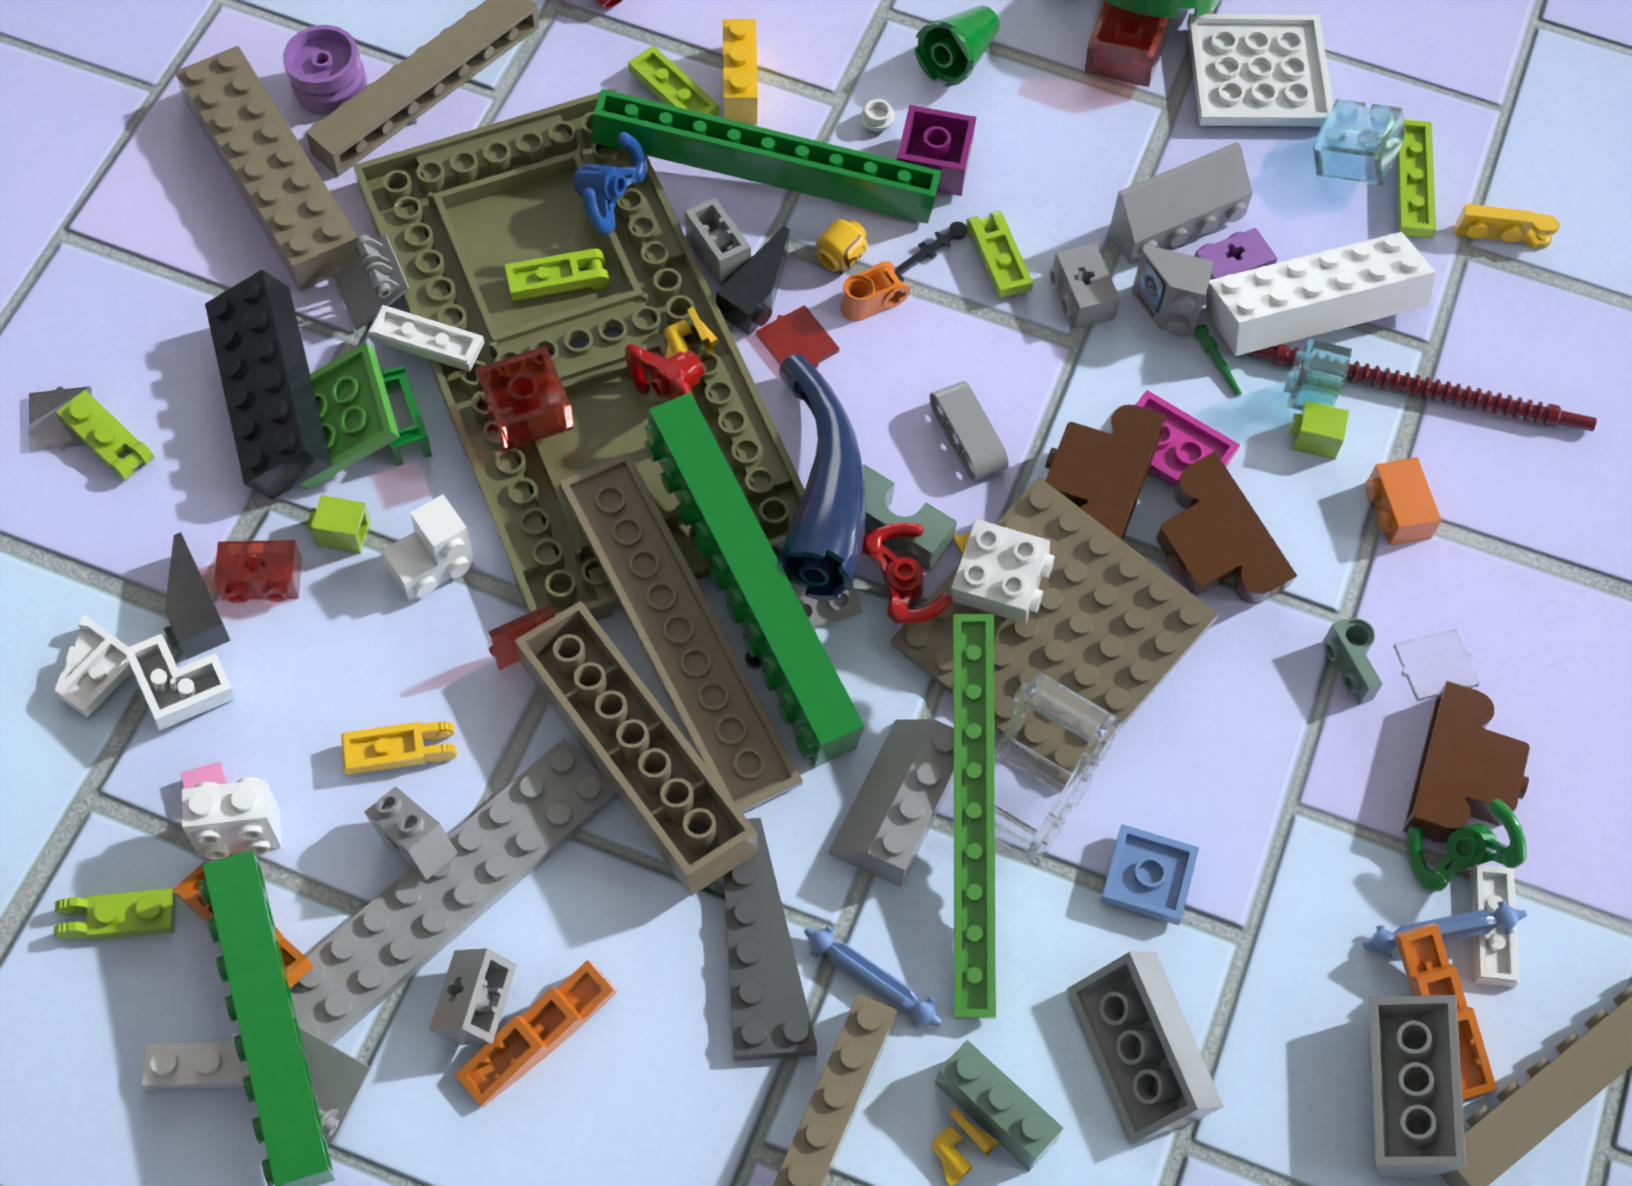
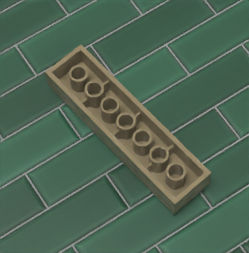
M235 46L175 71L184 100L299 291L334 277L337 272L359 256L355 250L356 239L358 238L240 47Z
M582 601L514 640L520 663L690 896L759 853L757 831Z

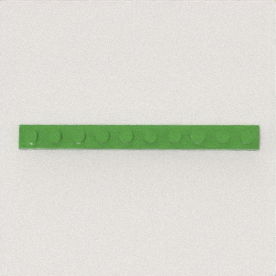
M953 614L954 1018L996 1019L994 615Z

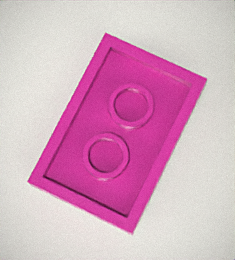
M1148 390L1145 391L1135 404L1136 406L1166 415L1164 431L1148 472L1174 488L1182 471L1194 462L1216 451L1227 467L1239 450L1240 444Z

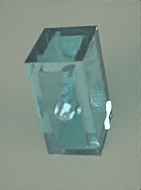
M1309 338L1304 351L1297 350L1292 369L1288 372L1283 392L1289 393L1286 407L1302 411L1306 400L1334 407L1346 380L1352 349Z

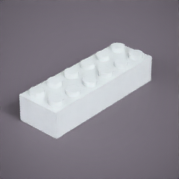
M1403 232L1209 280L1206 315L1235 356L1430 306L1436 271Z

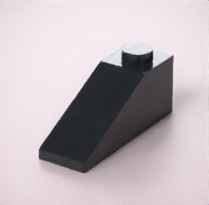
M785 226L716 291V303L723 317L748 335L758 326H764L772 315L773 305L789 251V229Z
M180 532L173 537L165 603V614L170 626L165 627L164 631L172 648L181 647L186 659H190L231 640Z

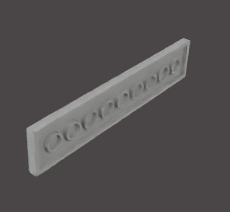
M565 738L558 742L448 836L458 854L428 880L424 879L411 867L306 956L314 967L290 989L299 1027L304 1028L331 1045L335 1044L613 802L618 796L606 779Z

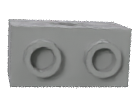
M716 197L685 211V236L719 286L724 285L751 258L750 245Z
M1096 243L1056 252L1053 267L1049 270L1052 286L1059 289L1062 296V309L1066 316L1071 317L1075 329L1115 319L1120 297Z
M396 786L364 812L383 843L426 880L458 854L441 824Z
M488 948L454 950L429 1030L458 1045L493 1044L517 964Z

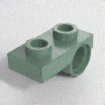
M1344 619L1331 625L1323 640L1324 649L1328 658L1337 664L1342 673V680L1346 690L1350 694H1354L1357 702L1361 705L1372 701L1383 684L1367 657V653L1375 641V630L1370 623L1363 619ZM1347 639L1355 640L1360 646L1351 644Z

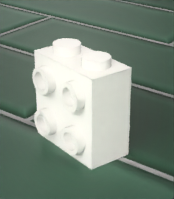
M975 519L951 588L952 601L1027 623L1030 611L1037 613L1042 600L1043 590L1038 589L1042 576L1049 578L1054 564L1055 556L1050 555V540Z
M245 777L238 779L236 783L220 785L214 782H202L196 784L194 788L182 789V828L199 857L218 860L228 857L229 854L253 850L255 855H262L268 853L270 849L282 848L280 809L266 779L260 780L254 777Z

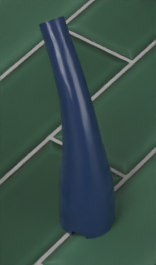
M793 354L787 357L780 365L779 376L793 395L800 400H804L811 410L816 421L818 441L807 485L795 512L778 561L789 582L793 581L806 589L804 596L823 601L836 600L841 598L843 591L851 590L860 563L865 535V480L861 453L851 421L829 383L804 355Z

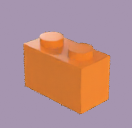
M1418 457L1375 465L1369 479L1366 481V494L1368 499L1375 504L1378 527L1382 533L1385 532L1389 545L1431 539L1442 520Z

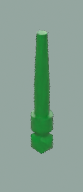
M1205 324L1197 326L1194 334L1198 340H1202L1201 346L1204 351L1210 354L1235 395L1240 396L1242 392L1217 349V342L1213 336H1209L1208 327Z

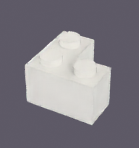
M444 494L410 512L415 532L381 550L386 569L409 602L417 597L429 595L438 585L450 578H458L464 575L470 567L475 565L468 529Z
M162 633L124 649L128 663L159 731L234 700L232 687L216 653L177 668Z

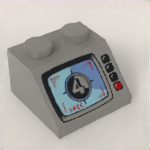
M1144 244L1131 292L1158 328L1169 330L1174 334H1185L1193 337L1206 296L1214 261Z

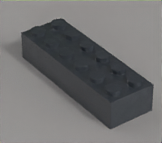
M261 269L206 302L205 308L244 485L271 499H275L300 483L330 468L332 463L290 288Z

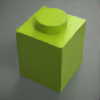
M1306 400L1301 414L1294 413L1291 421L1289 434L1295 435L1292 449L1336 459L1344 442L1349 410Z
M321 495L317 509L312 508L310 511L308 529L312 531L317 546L361 554L371 520L366 503Z

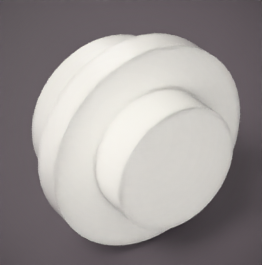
M873 99L861 111V122L869 130L876 132L885 131L894 123V111L885 100Z

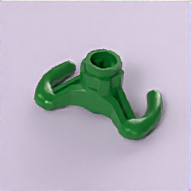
M1494 799L1490 802L1489 808L1506 829L1510 844L1507 846L1499 842L1496 834L1483 824L1459 828L1451 833L1447 841L1448 853L1434 870L1427 867L1424 859L1422 829L1418 826H1412L1408 829L1407 852L1409 863L1415 876L1426 890L1432 892L1442 891L1460 870L1475 867L1489 861L1503 864L1506 868H1516L1525 862L1527 849L1522 826L1514 812L1503 801ZM1453 862L1457 864L1447 869Z

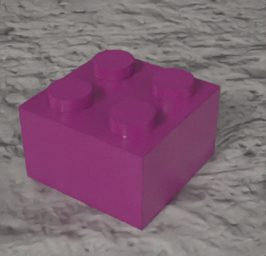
M909 105L897 160L940 170L941 174L937 192L962 196L977 117Z

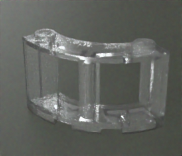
M1039 672L1031 684L1024 682L1018 689L1013 699L1017 707L995 747V772L1001 762L1005 760L1060 793V796L1038 830L995 805V842L1038 867L1063 830V824L1068 819L1073 807L1076 808L1093 780L1094 772L1099 766L1100 761L1105 758L1123 722L1122 719L1042 672ZM1031 708L1088 741L1087 747L1073 773L1068 772L1015 740Z

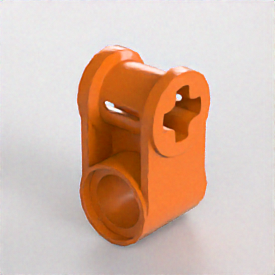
M883 261L870 269L846 278L843 284L840 310L846 318L852 321H861L883 310L900 305L909 296L910 288L906 283H901L896 276L894 265L890 261Z

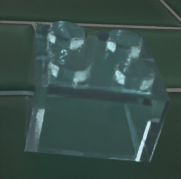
M1336 99L1313 145L1316 175L1383 185L1405 139L1403 108L1381 104H1372L1371 108H1367L1366 102Z

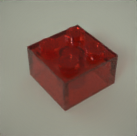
M1104 1L1088 41L1085 73L1149 87L1166 43L1169 18L1134 13Z
M546 346L475 368L479 393L503 452L574 429L570 401Z

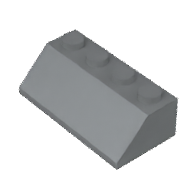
M1232 143L1118 191L1108 235L1129 264L1140 260L1144 244L1162 249L1171 246L1178 247L1187 239L1199 234L1206 235L1216 227L1229 221L1236 222L1246 215L1253 192L1239 143Z
M935 719L895 720L829 850L830 855L902 887L954 781L953 727Z
M1128 952L1067 988L1132 1144H1138L1191 1125L1224 1107L1156 952Z
M1456 995L1369 997L1375 1166L1380 1177L1427 1178L1465 1168L1466 1155Z

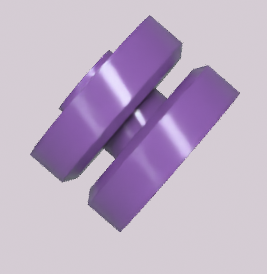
M331 25L311 26L298 32L288 41L284 49L283 65L291 81L294 95L302 107L313 113L325 115L332 113L340 104L350 100L367 85V76L364 65L360 60L357 43L349 32L340 27Z

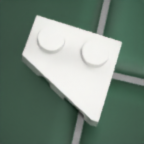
M84 614L78 623L80 632L75 646H70L65 659L66 668L60 673L54 690L58 697L88 718L132 673V669L124 652V649L128 646Z

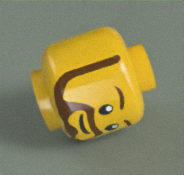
M836 219L816 240L817 258L827 269L833 272L837 270L849 271L868 250L865 229L854 220L848 222L843 219Z

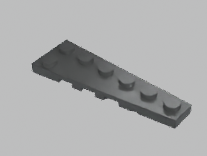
M761 818L747 819L757 831L759 853L724 875L734 1061L817 1056V1044Z

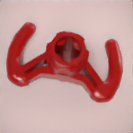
M629 344L625 348L627 368L640 393H647L651 385L653 391L660 398L666 397L672 400L689 392L692 393L690 388L700 382L699 379L705 374L700 359L690 350L686 352L679 351L672 357L666 358L643 350L636 344ZM643 369L652 375V379H650V384L643 372Z
M899 522L887 524L873 530L863 540V553L881 570L886 584V592H888L889 601L891 602L888 606L887 614L898 625L917 624L928 621L940 615L952 604V597L948 593H943L932 603L915 610L908 608L913 606L923 596V567L917 560L910 557L898 558L882 543L893 537H920L924 529L918 523Z

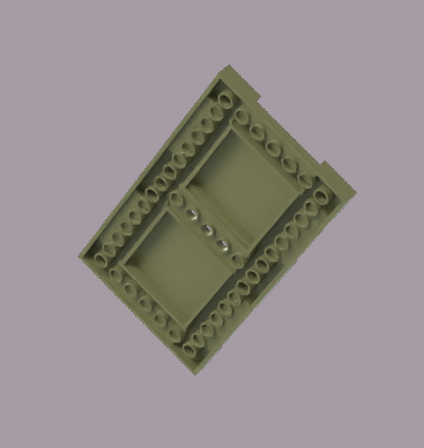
M615 88L609 89L610 91L617 92ZM600 92L353 165L358 187L376 232L380 238L383 235L388 236L410 289L403 294L409 312L481 335L484 338V345L470 372L431 359H427L512 568L514 580L533 628L538 627L582 601L596 621L611 617L610 609L620 606L559 488V482L626 452H629L696 580L710 575V570L713 569L707 557L702 559L699 556L693 542V537H696L691 525L685 526L681 521L677 511L679 502L674 493L668 494L660 476L663 470L658 461H651L644 442L648 440L645 425H648L649 409L670 400L666 397L660 398L653 391L651 385L647 393H640L637 390L625 360V348L627 345L636 344L643 350L666 357L667 341L664 335L665 329L683 319L687 321L693 333L683 337L688 349L700 359L705 370V374L699 379L700 382L690 389L777 559L780 557L795 512L805 491L648 156L645 155L648 172L644 181L629 184L626 187L625 193L615 204V229L609 235L604 236L598 233L589 222L584 209L583 197L574 188L573 181L576 170L587 163L619 168L632 166L633 164L629 151L591 142L593 113ZM588 249H600L603 252L605 260L603 269L607 270L610 280L607 287L600 290L588 287L512 301L504 264ZM579 268V272L588 270L586 268ZM692 306H694L699 319L720 342L712 346L714 351L709 354L687 311ZM609 328H617L622 331L621 335L614 338L603 334ZM575 339H584L588 342L583 348H573L569 345ZM544 349L554 353L551 358L544 360L535 356L537 352ZM643 369V372L650 384V379H652V375Z

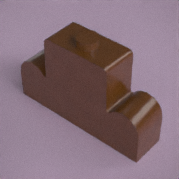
M1123 405L1116 409L1111 417L1110 433L1075 422H1069L1066 425L1058 449L1052 447L1049 452L1045 466L1046 469H1049V473L1045 481L1123 540L1163 434L1166 415L1136 405Z
M1216 451L1194 462L1182 471L1174 488V497L1176 502L1186 510L1162 523L1156 535L1158 544L1166 554L1164 555V560L1171 573L1174 575L1178 574L1189 592L1195 596L1234 576L1236 578L1234 581L1236 594L1241 600L1252 604L1263 602L1289 587L1296 579L1297 574Z
M1446 681L1436 696L1403 827L1404 832L1408 833L1410 827L1418 826L1423 831L1424 839L1446 843L1451 833L1464 827L1470 817L1497 826L1503 825L1490 811L1489 804L1492 800L1500 799L1514 812L1517 808L1518 799H1523L1529 784V777L1524 776L1530 746L1524 741L1485 729L1494 716L1493 702L1486 694Z

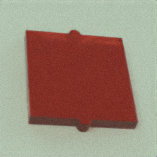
M805 305L785 316L778 315L777 320L756 331V336L779 365L787 357L793 354H801L815 368H818L820 362L837 354L840 350Z
M551 603L488 631L491 647L488 650L491 656H494L499 670L520 661L514 640L555 616Z

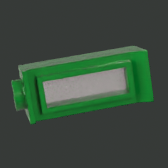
M400 366L381 370L400 438L389 444L396 466L404 464L400 449L421 443L425 458L432 456L428 435L405 367Z

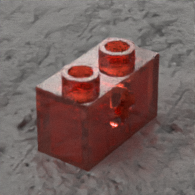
M296 540L218 541L214 584L221 600L243 603L251 599H266L271 602L299 599L302 557Z

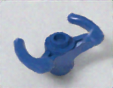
M627 132L619 133L617 139L630 152L633 160L632 166L619 168L587 163L579 167L574 175V188L583 197L587 218L593 228L604 236L609 235L615 229L614 207L616 202L625 193L626 187L631 183L644 181L648 172L646 157L641 145Z

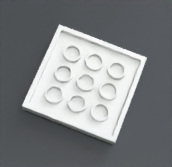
M1189 14L1187 28L1199 126H1333L1335 112L1319 15L1204 14L1195 17L1194 14Z

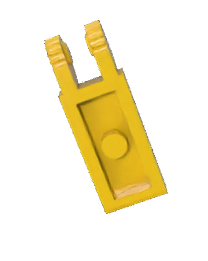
M1466 204L1454 225V235L1470 237L1472 239H1497L1508 243L1518 241L1524 242L1530 248L1539 247L1540 249H1545V247L1550 245L1553 238L1552 235L1556 234L1559 230L1560 224L1554 216L1533 213V211Z
M450 721L425 724L413 722L345 732L341 734L346 776L426 764V761L438 763L455 759L457 757L455 745L447 743L424 746V739L433 741L452 736L455 733L454 724L450 723Z

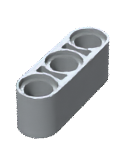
M961 381L930 393L929 400L932 411L966 474L972 481L1008 468L1009 461L1006 450L973 390L966 381Z

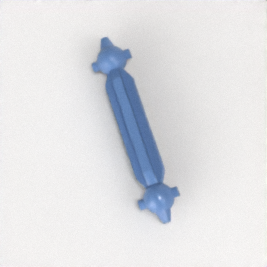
M1506 900L1497 902L1499 907L1494 913L1486 910H1477L1402 925L1393 933L1385 930L1384 925L1376 926L1377 932L1374 933L1372 938L1365 941L1363 946L1364 949L1375 950L1383 954L1384 959L1392 957L1391 952L1395 947H1398L1394 934L1429 923L1438 924L1443 943L1488 934L1496 927L1505 930V934L1514 933L1513 928L1518 921L1527 917V913L1525 910H1518L1508 906Z
M827 925L825 929L819 930L807 927L804 930L805 935L810 940L811 955L818 957L819 954L827 953L832 964L900 1011L911 1012L914 1020L912 1026L915 1028L927 1024L940 1027L942 1020L936 1014L934 1006L936 1000L933 997L929 996L927 1000H919L913 989L847 943L834 942L832 935L834 929Z

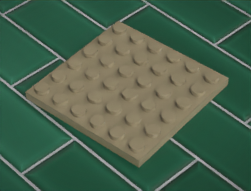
M1038 477L995 524L1050 540V555H1054L1055 560L1049 578L1042 576L1038 589L1043 590V596L1037 613L1030 611L1027 623H1023L952 601V604L946 610L928 621L917 624H904L890 641L893 647L953 695V614H993L995 730L1069 789L1215 622L1218 613L1046 481ZM959 565L920 608L932 603L943 593H948L952 597L951 588Z

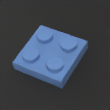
M1121 824L1100 902L1179 926L1199 847Z

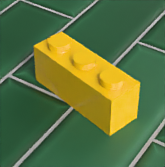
M723 19L724 118L746 124H757L758 115L756 19Z

